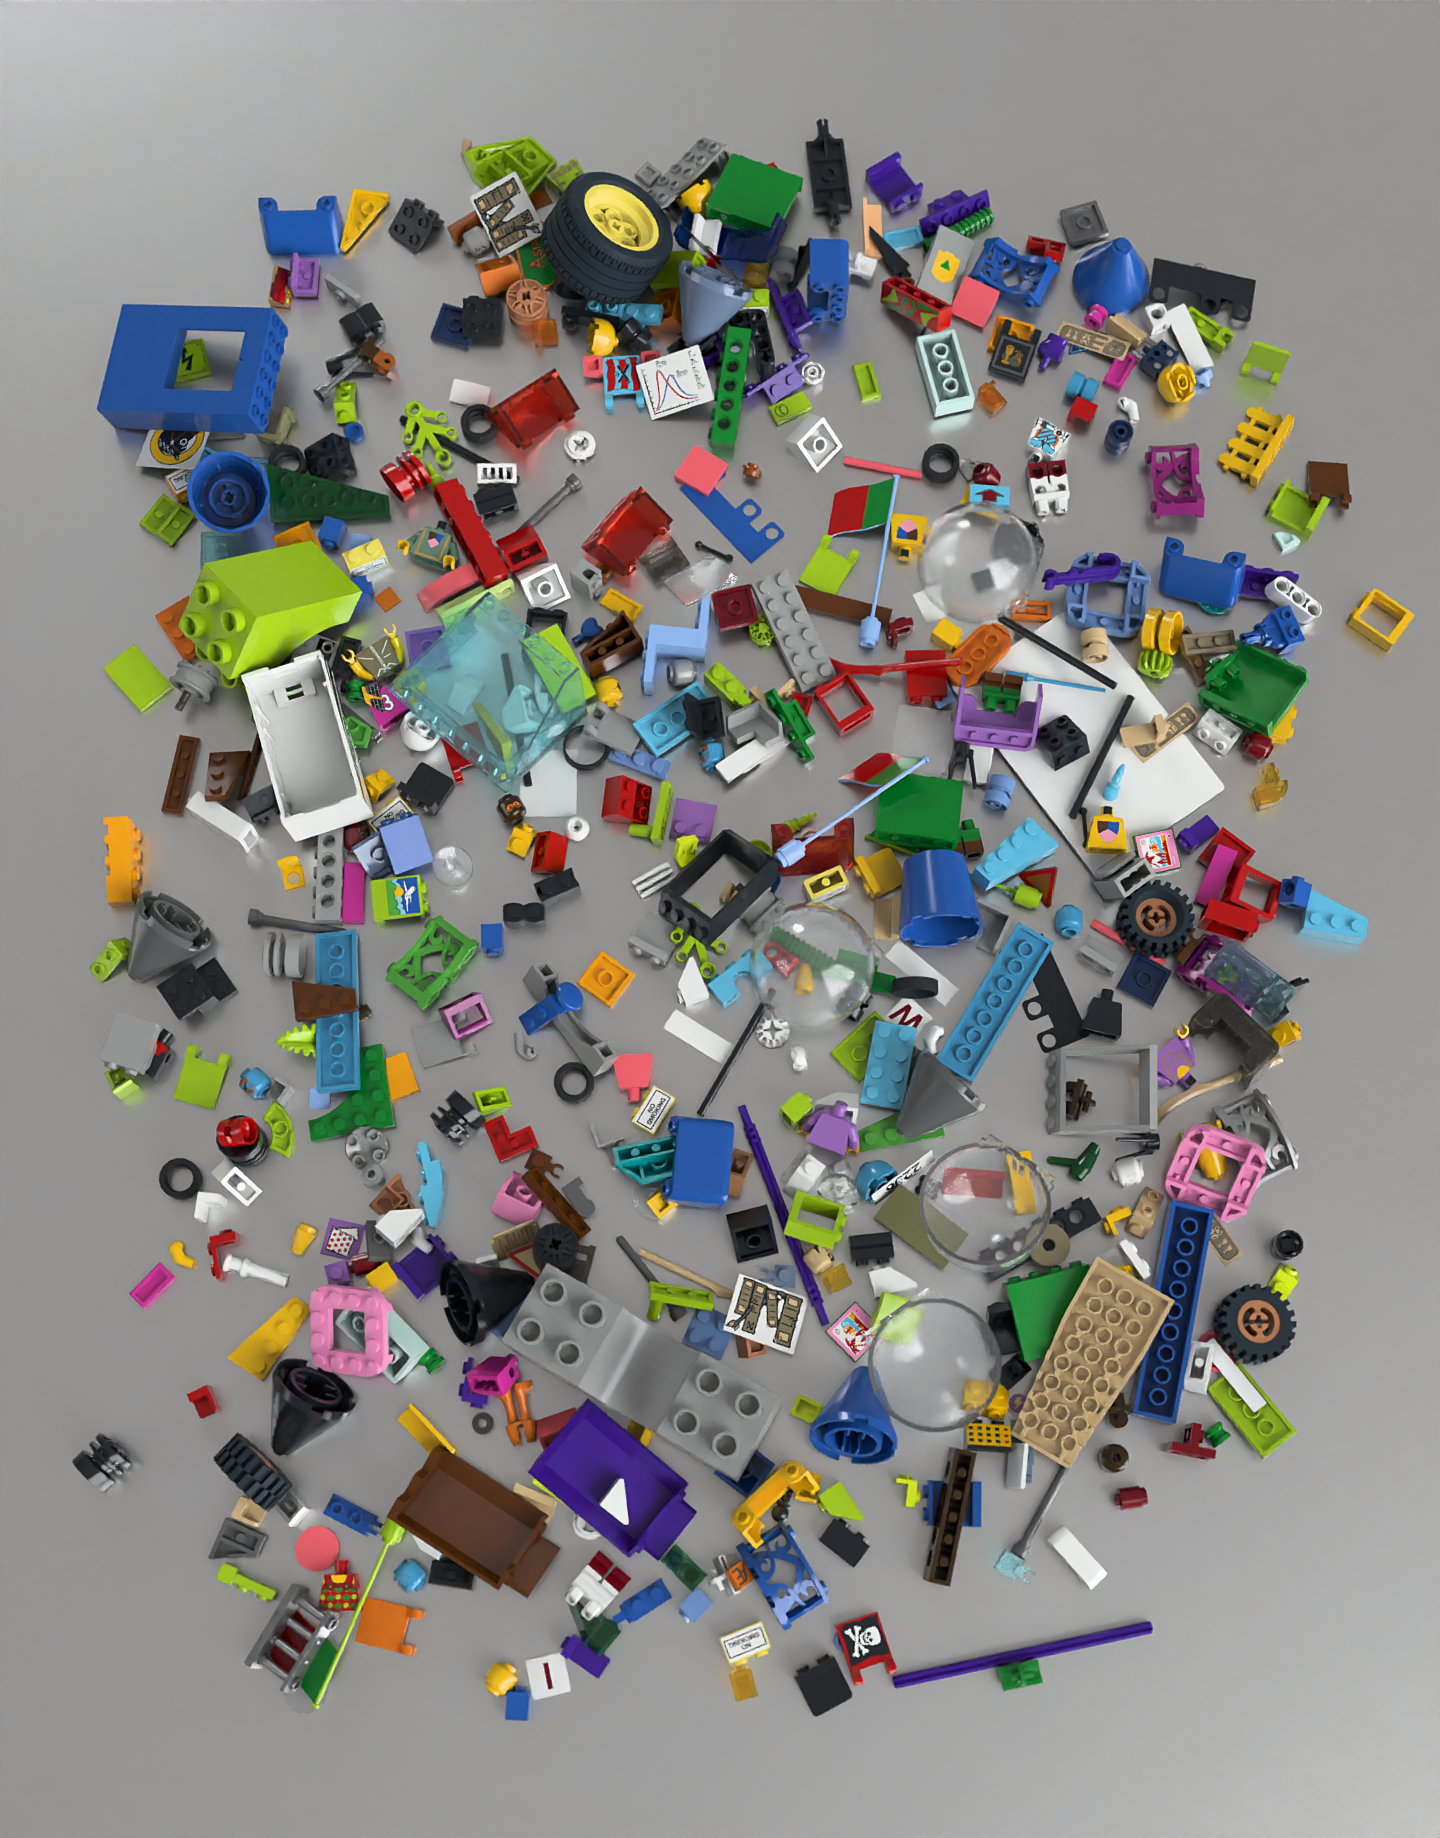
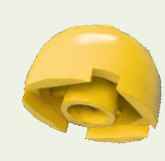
M708 179L703 180L704 185L700 186L697 183L680 195L682 200L676 199L677 204L684 213L692 216L695 213H699L701 216L706 214V203L713 192Z
M593 317L594 324L590 323L586 341V344L590 345V351L586 350L587 356H608L612 352L613 347L618 345L615 329L609 321Z
M1182 362L1174 363L1165 367L1159 374L1158 389L1166 401L1181 403L1193 397L1195 391L1192 392L1193 386L1196 385V380L1192 369L1188 365L1184 366Z

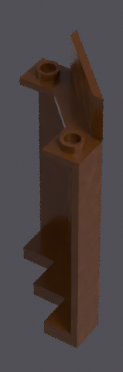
M440 1444L431 1451L423 1467L414 1474L405 1492L396 1499L386 1516L495 1589L499 1590L503 1585H506L526 1598L529 1597L561 1549L542 1536L548 1526L545 1523L549 1517L548 1514L457 1455L451 1453Z

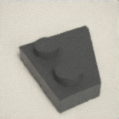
M227 1517L221 1526L208 1558L257 1557L267 1535Z

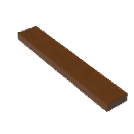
M795 585L807 610L861 623L862 619H866V617L871 615L872 604ZM876 605L874 617L881 622V628L887 630L893 609Z

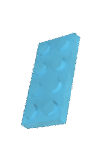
M698 680L633 723L632 727L656 758L691 735L685 727V719L687 717L682 705L684 693L689 692L698 700L710 698Z
M875 1021L860 1103L901 1110L917 1033L916 1027Z

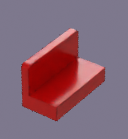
M553 831L537 833L531 872L535 874L548 872L553 875L562 872L568 837Z

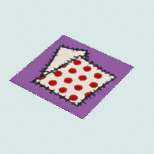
M330 1218L320 1254L351 1261V1256L359 1253L365 1225Z

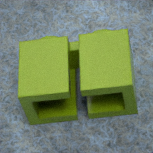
M798 1091L780 1107L779 1115L794 1130L812 1114L813 1100L806 1093L802 1094Z

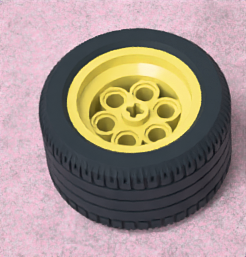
M588 172L572 180L547 216L541 233L542 246L547 260L560 279L582 296L610 305L627 304L638 299L668 261L673 249V236L669 221L654 198L634 182L608 172Z

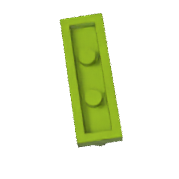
M662 781L653 826L631 823L629 835L649 837L654 845L662 846L674 790L670 782Z
M650 1281L648 1295L651 1301L646 1317L651 1321H657L663 1303L712 1311L714 1305L713 1294L710 1291Z

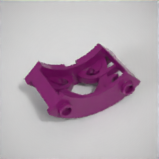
M1197 444L1148 446V452H1145V463L1148 464L1150 512L1154 513L1156 519H1160V516L1186 514H1194L1196 518H1204L1205 497L1201 484H1198L1196 475L1200 474L1199 447ZM1187 451V453L1177 458L1175 457L1174 452ZM1169 452L1171 462L1169 463L1168 459L1162 456L1163 463L1159 464L1156 460V453ZM1183 469L1187 470V474L1185 475L1181 474L1180 472ZM1172 471H1174L1178 480L1189 483V485L1179 490L1177 496L1169 493L1162 486L1163 481ZM1184 493H1187V494L1190 495L1189 497H1187V496L1184 495V497L1181 498L1182 494H1184Z
M1203 934L1205 935L1204 940L1200 942L1183 966L1178 965L1175 972L1185 984L1205 994L1209 991L1218 998L1215 1001L1223 1006L1233 1018L1249 1022L1253 1016L1251 1014L1269 989L1276 985V982L1271 978L1272 974L1268 970L1261 968L1248 956L1224 942L1219 936ZM1209 948L1217 951L1216 954L1208 952V961L1203 958V955ZM1235 964L1240 984L1228 982L1222 986L1218 985V972L1214 966ZM1207 969H1209L1213 974L1212 978H1207L1206 976H1204L1205 974H1209V971ZM1252 978H1256L1261 983L1255 993L1247 989V986L1254 988L1257 985L1252 982ZM1229 988L1237 989V990H1234L1235 995H1231V994L1228 992V989H1229ZM1247 995L1250 997V1000L1243 1006Z

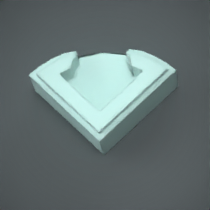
M1276 532L1272 535L1281 552L1300 543V540L1295 535L1283 532Z

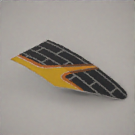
M378 682L362 686L365 702L380 712H385Z

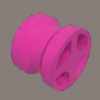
M1093 304L1089 309L1090 312L1085 315L1084 322L1091 328L1099 329L1103 324L1102 321L1107 318L1108 312L1104 307Z

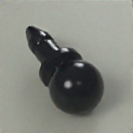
M791 1488L782 1496V1501L777 1500V1505L772 1509V1518L776 1522L780 1520L785 1522L789 1517L788 1509L791 1508V1505L788 1503L792 1497L791 1494H793Z

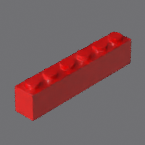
M457 478L436 484L433 496L484 589L492 588L506 581L509 567L506 562L502 561L498 547H495L492 543V537L489 531L485 530L480 515L477 516L473 502L468 500L464 486L460 485Z

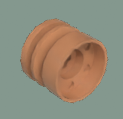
M521 279L509 287L506 293V303L512 325L525 332L540 329L549 317L547 295L544 287L531 279Z

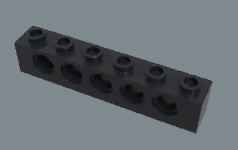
M1080 1197L1071 1202L1072 1207L1066 1210L1062 1207L1053 1212L1054 1217L1046 1220L1044 1217L1035 1222L1036 1227L1028 1230L1026 1227L1016 1233L1017 1237L1010 1241L1009 1238H1006L997 1244L999 1248L993 1251L989 1248L979 1254L981 1258L976 1262L988 1283H992L1033 1260L1028 1254L1027 1240L1031 1232L1039 1225L1058 1223L1070 1239L1100 1222L1102 1218L1091 1199L1088 1197L1083 1200ZM1070 1213L1079 1215V1223H1073L1070 1220ZM1045 1240L1043 1248L1049 1251L1054 1248V1243L1051 1240ZM1019 1243L1024 1246V1254L1015 1252V1244ZM1003 1254L1007 1259L1006 1264L1001 1265L997 1263L996 1255Z

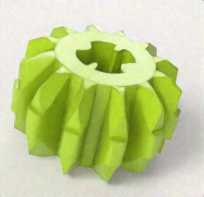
M1143 651L1138 660V670L1141 674L1147 675V677L1162 679L1163 677H1168L1172 669L1173 659L1169 654H1164L1163 651Z

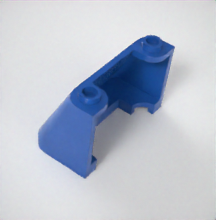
M323 196L319 198L316 210L278 211V204L273 198H258L265 247L270 255L293 256V253H298L299 256L334 255L341 251L343 219L336 196Z
M1167 537L1164 544L1159 577L1160 592L1166 596L1229 609L1234 607L1238 601L1245 578L1246 554L1229 552L1225 555L1222 564L1184 556L1183 542Z
M684 1116L671 1117L668 1123V1131L671 1136L676 1137L672 1178H669L662 1184V1201L703 1209L723 1206L727 1201L729 1192L734 1124L725 1120Z

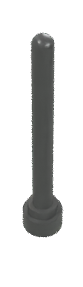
M378 336L375 339L377 340L375 346L379 347L383 344L385 338ZM356 356L327 384L318 385L313 390L315 396L320 401L325 402L330 397L331 390L363 361Z
M571 473L566 478L565 485L516 531L529 525L533 526L567 493L578 490L583 485L581 480Z
M252 908L248 915V925L253 926L266 923L319 933L346 930L344 928L264 915L260 910Z
M618 1236L616 1242L648 1282H659L623 1236ZM665 1303L669 1308V1316L674 1322L681 1319L688 1312L684 1306Z
M1061 1465L1022 1540L1018 1541L1017 1544L1014 1543L1010 1552L1019 1558L1026 1560L1029 1556V1544L1070 1467L1066 1468Z

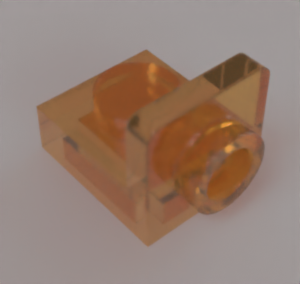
M994 380L982 384L978 389L977 396L979 403L991 416L1007 405L1005 398L995 388L996 382Z

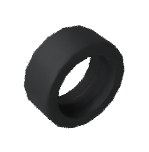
M475 404L463 412L461 428L464 436L470 442L484 444L495 438L499 424L496 413L489 406ZM478 415L486 416L491 421V427L482 433L472 432L468 427L469 420Z
M944 443L934 444L924 453L921 464L922 472L931 482L946 483L956 476L960 460L957 451L950 445ZM934 455H945L951 459L952 467L947 472H936L929 466L930 458Z
M282 445L271 452L268 464L276 466L282 457L294 456L299 461V466L295 471L306 474L307 463L303 452L298 447Z
M569 1062L557 1070L554 1076V1087L557 1095L563 1101L578 1104L585 1101L591 1095L594 1089V1079L585 1065L579 1062ZM570 1071L581 1072L586 1078L585 1089L577 1095H570L562 1088V1079Z
M175 1158L169 1160L162 1167L159 1174V1183L161 1189L168 1196L174 1199L185 1200L198 1192L202 1183V1175L200 1169L192 1161L186 1158ZM180 1166L186 1167L192 1172V1184L183 1191L172 1189L168 1182L170 1172Z

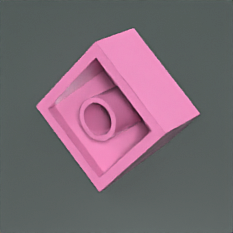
M513 1170L497 1193L491 1212L517 1225L532 1220L534 1223L544 1204L521 1178L523 1175Z

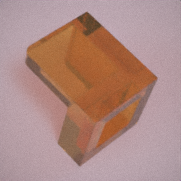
M556 320L533 321L535 348L558 346Z

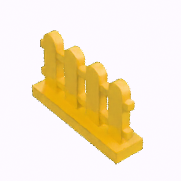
M1261 406L1258 409L1255 407L1247 409L1246 417L1251 421L1249 424L1245 422L1238 424L1237 433L1241 435L1240 439L1230 438L1228 448L1232 451L1231 454L1222 453L1219 455L1218 460L1219 464L1223 466L1222 470L1228 471V469L1240 473L1243 479L1249 477L1250 486L1255 488L1260 484L1291 432L1295 418L1287 414L1283 420L1281 419L1282 415H1271L1264 412V408ZM1258 423L1269 429L1266 432L1262 429L1255 427L1254 425ZM1248 438L1260 444L1256 447L1245 442V440ZM1241 454L1250 458V461L1246 462L1237 458L1236 455Z

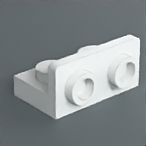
M1210 708L1199 721L1192 734L1225 756L1241 736L1243 730Z

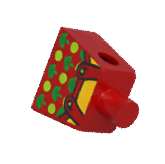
M335 1560V1574H324L318 1603L320 1610H356L362 1596L358 1574H348V1560Z

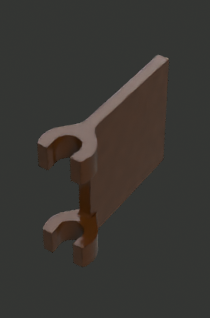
M1308 461V506L1317 508V501L1320 500V496L1340 497V509L1349 510L1352 496L1349 491L1347 463Z

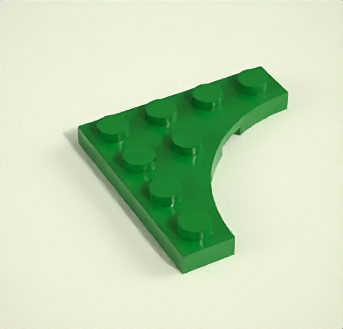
M383 1044L361 1047L360 1090H351L346 1099L334 1110L324 1116L308 1121L311 1142L349 1136L353 1130L363 1126L374 1127L378 1130L395 1127Z

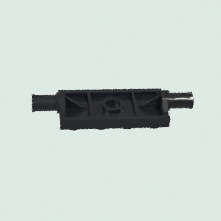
M819 119L816 122L818 129L817 138L814 141H806L805 143L814 213L828 211L829 224L834 226V221H836V226H838L842 222L840 210L852 209L843 138L835 139L831 136L827 119H823V126L822 119Z

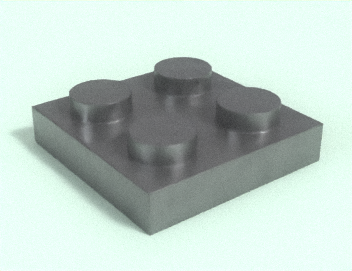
M1096 200L1060 210L1059 215L1072 247L1108 237L1109 231Z

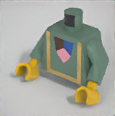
M438 521L436 528L426 526L422 531L417 532L409 539L397 542L396 551L402 549L403 554L407 555L408 550H410L412 560L444 571L448 570L449 565L451 569H455V562L459 557L457 544L453 541L452 535L447 533L449 524L444 521Z

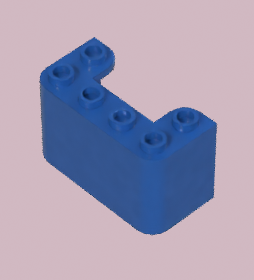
M810 239V274H807L808 314L813 322H840L846 317L849 243L844 239Z

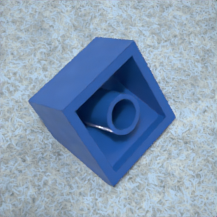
M756 1450L738 1483L717 1470L714 1474L747 1498L761 1485L775 1464Z

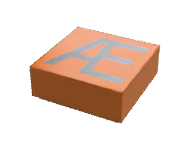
M744 1560L738 1561L725 1571L735 1591L741 1590L754 1580Z

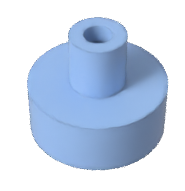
M1203 367L1194 372L1196 384L1202 383L1204 388L1211 384L1209 379L1213 376L1210 367Z

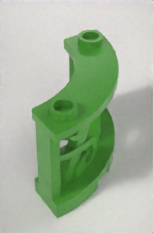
M441 915L434 919L430 918L424 927L426 929L420 938L400 960L390 964L385 978L387 982H393L418 1001L417 1006L422 1010L439 997V992L443 990L444 986L448 988L458 976L455 972L458 969L460 970L462 964L466 965L479 945L476 940L469 939L445 921ZM438 927L449 934L446 943H443L442 933L439 938H434V933ZM452 938H455L463 945L451 943ZM442 951L441 964L445 971L443 973L431 971L421 975V957L429 953ZM447 952H449L448 958H454L450 963L445 961ZM402 971H408L409 973L404 975V977L400 975ZM415 977V979H413V980H411V981H408L407 979H405V978H409V979H410V978ZM434 977L436 981L434 983H430L429 979L427 978Z

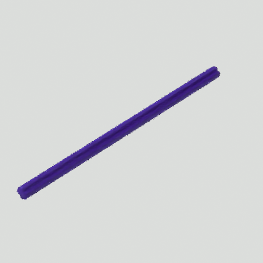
M1147 1621L893 1676L892 1681L894 1688H902L1153 1633V1626L1151 1622Z

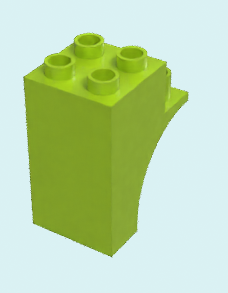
M310 540L204 563L178 627L195 644L197 657L203 662L210 661L220 670L221 681L227 688L240 687L247 694L241 675L268 667L269 670L277 668L287 656L309 638L327 628L348 622L363 591Z

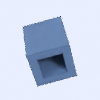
M697 1587L678 1606L681 1609L679 1614L687 1622L690 1620L695 1622L713 1602Z

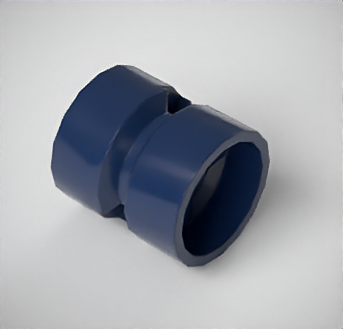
M1115 420L1109 425L1104 440V447L1109 453L1121 455L1126 452L1133 436L1131 424L1125 420Z

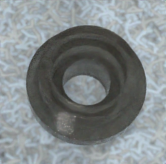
M481 1412L474 1416L472 1427L476 1433L484 1435L493 1429L494 1420L490 1414ZM481 1419H485L487 1422L483 1428L479 1426Z

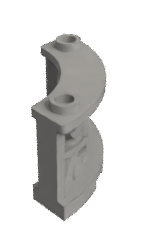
M1255 1089L1252 1094L1221 1107L1218 1105L1212 1108L1215 1124H1217L1216 1119H1220L1222 1130L1246 1138L1250 1133V1123L1260 1125L1270 1131L1269 1142L1265 1150L1268 1169L1262 1175L1257 1188L1261 1186L1262 1182L1291 1168H1298V1153L1292 1147L1287 1133L1271 1107L1270 1100L1266 1094H1262L1258 1089ZM1256 1103L1260 1111L1255 1112L1253 1107H1251L1249 1115H1246L1244 1108ZM1237 1111H1239V1114H1240V1115H1231V1114H1233V1113H1235V1112H1237ZM1242 1122H1243V1123H1244V1126H1245V1131H1244V1132H1239V1131L1237 1130V1126H1241V1127H1242V1126H1243ZM1281 1151L1285 1161L1273 1166L1269 1158L1272 1157L1275 1161L1280 1160L1277 1153Z

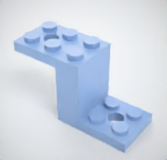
M703 591L702 598H698V614L695 621V629L650 624V630L645 632L646 644L642 657L643 669H641L640 673L641 688H644V695L653 696L657 659H689L692 662L705 663L711 612V592Z

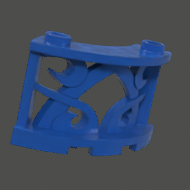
M1000 237L986 239L983 244L984 248L968 277L1000 291L1001 293L998 298L1027 308L1041 307V299L1053 276L1058 275L1060 267L1050 257H1038L1029 254L1027 257L1017 254V249L1005 243ZM990 252L993 254L992 261L987 259ZM984 265L991 267L985 269V273L990 276L989 278L981 272ZM1015 267L1020 269V275L1024 282L1007 287L1000 271L1009 272Z
M780 1520L778 1525L761 1535L764 1542L757 1549L765 1545L766 1551L751 1554L757 1549L750 1542L747 1544L741 1543L736 1548L785 1631L792 1626L791 1622L821 1603L829 1602L826 1595L829 1590L823 1580L818 1581L793 1539L796 1534L790 1524L785 1526L783 1521ZM782 1534L786 1540L785 1546H779L778 1541H776V1551H771L768 1542ZM791 1546L798 1557L787 1553ZM769 1558L771 1568L768 1572H764L761 1569V1565L763 1563L768 1564L766 1559ZM774 1559H781L796 1565L797 1572L793 1589L780 1583L769 1586L767 1581L773 1576L775 1571ZM804 1568L806 1569L811 1580L803 1581ZM812 1586L817 1594L803 1602L798 1597L799 1593L801 1592V1594L806 1596L809 1595L806 1592V1588ZM782 1588L790 1595L787 1597L784 1593V1597L779 1598L777 1591ZM796 1600L799 1605L788 1611Z

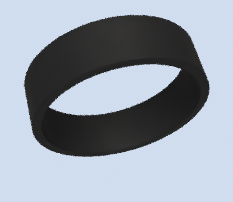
M579 725L571 729L564 738V757L575 769L582 771L596 769L607 757V745H605L603 756L595 763L588 765L574 762L566 752V744L570 737L583 731L585 725Z
M922 976L897 978L892 981V995L905 999L935 997L938 995V980Z

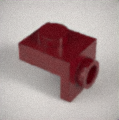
M901 617L888 624L885 635L888 643L891 642L893 648L898 645V635L913 631L914 623L912 617Z

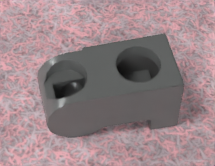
M577 1177L561 1189L581 1218L589 1219L594 1216L596 1208L594 1202L587 1199L581 1188L584 1186V1183L580 1177Z

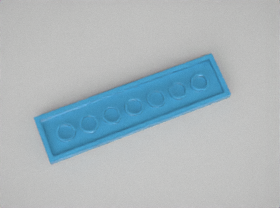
M1020 922L1017 923L937 1057L951 1072L972 1083L1052 948L1053 941Z
M354 929L315 934L316 984L355 989L359 1006L358 932ZM359 1011L316 1019L317 1092L319 1094L360 1090Z

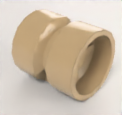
M1097 627L1083 630L1080 633L1081 645L1084 646L1082 649L1083 661L1086 663H1101L1108 660L1109 649L1105 645L1108 641L1106 629Z

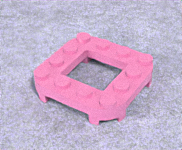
M1195 1123L1184 1133L1167 1171L1166 1190L1173 1201H1181L1186 1204L1215 1210L1214 1214L1220 1216L1221 1221L1228 1222V1219H1235L1241 1215L1244 1216L1248 1211L1249 1203L1262 1175L1265 1174V1150L1257 1143L1211 1125ZM1204 1148L1242 1162L1228 1195L1189 1180L1198 1157Z
M330 1283L311 1293L310 1340L313 1357L312 1363L315 1367H320L327 1372L363 1377L374 1376L387 1368L388 1364L393 1360V1353H388V1312L392 1311L391 1302L388 1303L383 1294L380 1293L381 1289L377 1287L369 1289L349 1287ZM333 1309L364 1312L365 1352L339 1349V1346H334Z

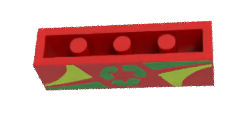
M897 276L882 282L881 304L902 314L904 317H908L917 324L925 326L932 332L938 333L950 327L952 305Z

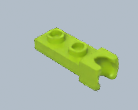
M1190 306L1188 312L1201 339L1209 343L1210 347L1217 352L1223 353L1226 342L1231 343L1233 340L1234 332L1225 326L1222 327Z
M227 1562L222 1563L216 1576L217 1580L228 1585L236 1583V1588L246 1593L249 1590L256 1592V1597L265 1602H268L269 1599L276 1600L280 1591L241 1574V1568Z

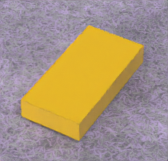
M609 587L599 602L601 607L617 616L624 610L632 624L635 623L644 609L643 605Z

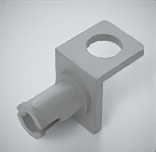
M589 1125L597 1148H606L611 1166L615 1165L613 1148L618 1147L617 1143H619V1140L624 1139V1135L599 1144L593 1125Z

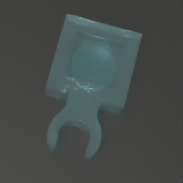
M1006 1548L994 1565L996 1570L1012 1580L1018 1575L1026 1584H1030V1582L1025 1579V1574L1030 1572L1035 1575L1031 1568L1022 1567L1025 1563L1022 1558Z

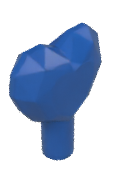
M589 617L583 622L580 633L571 640L576 646L585 639L593 640L604 629L598 625L595 618Z

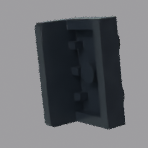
M272 784L241 799L253 823L257 821L260 824L268 820V815L274 812L277 815L280 814Z

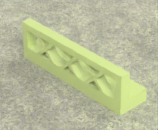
M507 577L506 581L486 590L481 585L436 608V613L445 628L515 593L514 583L511 578Z

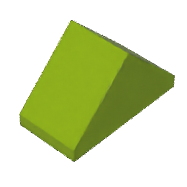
M117 1067L116 1070L109 1069L104 1074L113 1093L120 1099H124L140 1087L131 1075L124 1073L125 1069Z
M505 1086L472 1093L477 1109L483 1117L512 1106Z

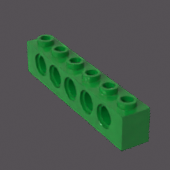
M728 326L727 332L723 333L722 344H725V350L720 353L719 363H722V370H718L716 382H720L719 390L715 389L714 401H717L716 409L712 408L711 420L714 423L713 428L709 427L708 439L711 440V446L735 449L752 337L751 329ZM733 346H738L740 351L733 353L730 349ZM730 365L737 366V370L734 372L728 371L727 368ZM727 384H732L735 387L732 391L724 389ZM724 403H729L732 405V407L729 410H723L721 408V406ZM721 422L729 424L726 429H720L718 425Z

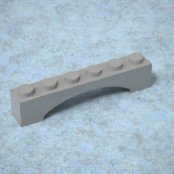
M545 960L532 965L522 981L537 1001L540 1002L548 995L556 993L559 986L557 979L559 975L549 961ZM572 1011L558 1015L552 1020L593 1077L608 1071L619 1057L608 1040L602 1041L591 1034L579 1022Z

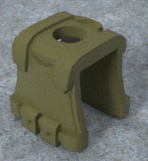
M283 406L276 434L267 432L255 434L257 439L274 447L286 445L289 429L292 424H295L297 419L295 411ZM272 407L268 414V424L273 414Z

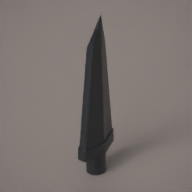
M869 226L872 241L895 276L901 274L903 277L911 278L912 275L907 270L910 264Z
M812 238L808 239L805 246L800 245L798 248L794 279L787 285L788 293L795 290L810 264V239Z

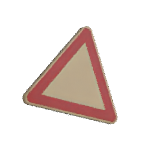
M533 1242L506 1253L508 1259L536 1280L539 1278L542 1270L534 1262L532 1254Z

